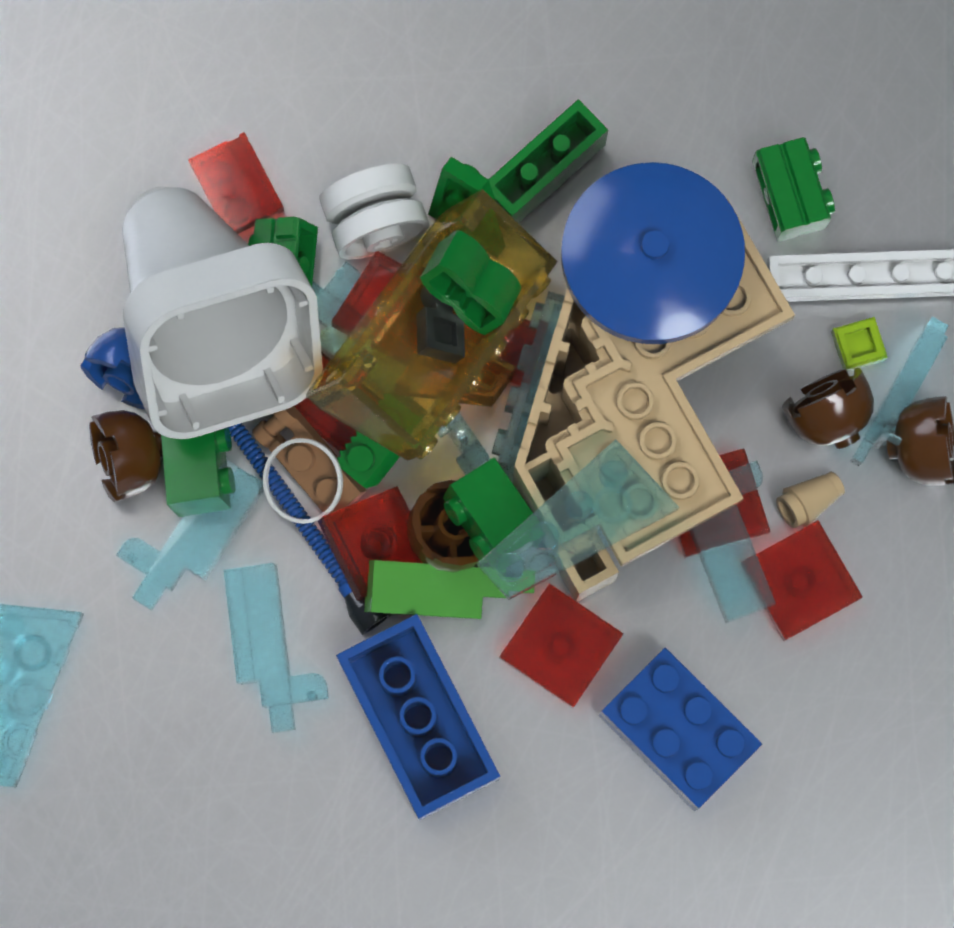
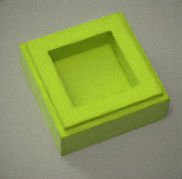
M875 317L836 327L831 331L842 368L846 369L847 372L854 370L855 367L862 368L886 361L888 358Z

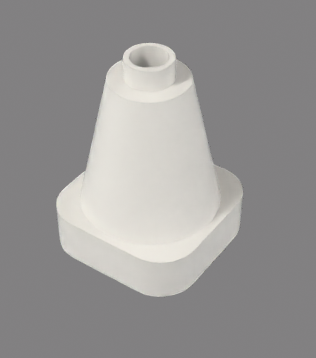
M155 187L141 194L128 211L122 227L130 294L123 308V320L134 386L155 430L161 435L173 439L194 438L286 410L307 398L318 385L323 371L318 304L316 294L294 254L286 247L274 243H261L249 246L196 193L177 187Z

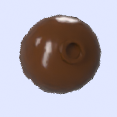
M855 367L853 376H849L846 369L826 375L801 389L802 393L806 395L804 398L794 404L790 396L782 405L789 423L803 440L817 446L835 444L837 449H842L860 439L858 432L868 424L874 410V398L863 371L860 367Z
M947 396L915 401L905 407L897 417L895 433H887L889 459H898L902 472L914 482L928 486L954 485V460L950 461V458L954 456V423L951 406L947 402Z
M119 410L93 415L91 417L93 422L89 423L90 441L96 465L101 462L104 473L110 477V479L101 480L108 497L113 502L146 491L156 482L161 470L160 458L163 457L161 434L153 432L149 422L134 412Z
M455 480L435 483L421 494L409 513L407 536L411 549L421 562L430 564L438 570L449 572L470 569L480 562L470 547L469 541L471 538L462 525H455L444 509L445 500L442 497L450 484L454 483Z

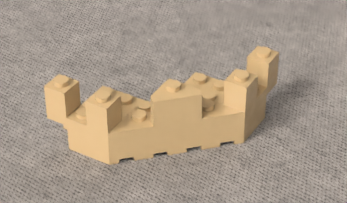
M740 219L739 222L745 242V263L739 286L725 311L707 328L691 337L666 344H640L618 338L604 331L587 318L573 300L568 288L566 290L514 465L512 483L545 529L544 535L556 555L554 565L575 603L614 583L619 573L597 534L598 528H600L622 567L739 504L744 499L677 382L793 320L795 316Z

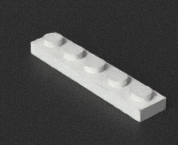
M954 249L772 255L767 260L768 269L787 302L954 296Z

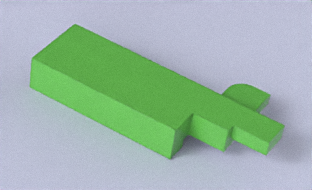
M369 560L367 596H365L364 612L481 619L483 597L508 598L509 592L534 593L535 571L507 569V563L493 571L487 562H479V567L449 572L438 570L425 563Z

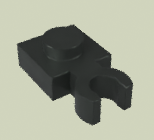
M424 286L420 297L425 308L416 314L417 354L456 364L465 357L464 322L456 314H453L452 306L438 300Z

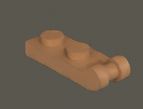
M295 406L273 413L274 415L268 421L262 420L252 429L256 440L271 452L280 444L286 442L280 432L287 427L294 434L290 440L296 438L316 440L328 447L338 457ZM308 443L288 445L276 455V458L320 510L325 512L332 504L337 492L338 480L333 462L323 450L315 445ZM343 470L341 498L334 510L326 516L331 522L338 520L367 492L364 487Z

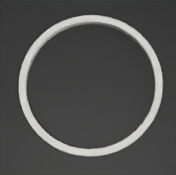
M296 438L280 444L270 454L264 467L263 488L266 498L271 507L280 516L291 522L305 524L325 518L337 506L343 490L342 469L336 456L324 444L313 439ZM294 443H308L323 450L333 462L337 473V492L332 504L325 512L310 519H300L285 513L274 501L269 488V470L274 458L282 449Z

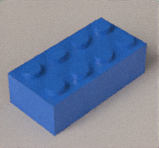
M418 614L336 655L419 821L500 780L501 776Z

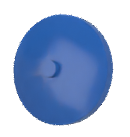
M650 162L628 165L616 169L594 182L580 196L571 210L565 225L561 246L563 276L567 288L580 310L604 331L618 338L640 344L672 343L691 337L707 328L725 311L739 286L745 263V242L742 228L733 207L726 197L712 183L699 174L667 163Z

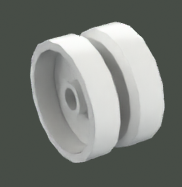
M392 163L370 167L336 181L319 195L327 222L338 224L332 231V237L340 258L346 260L362 259L394 250L418 238L429 228V221L422 202L410 199L416 193V184L409 166L402 163Z

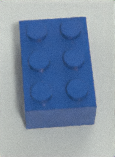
M666 647L598 715L693 811L698 810L762 745Z

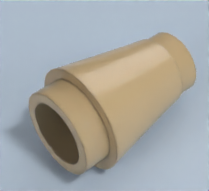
M831 471L825 475L784 488L783 495L776 499V504L782 518L792 528H797L800 525L807 527L832 505L838 497L842 496L845 493V489L840 478Z

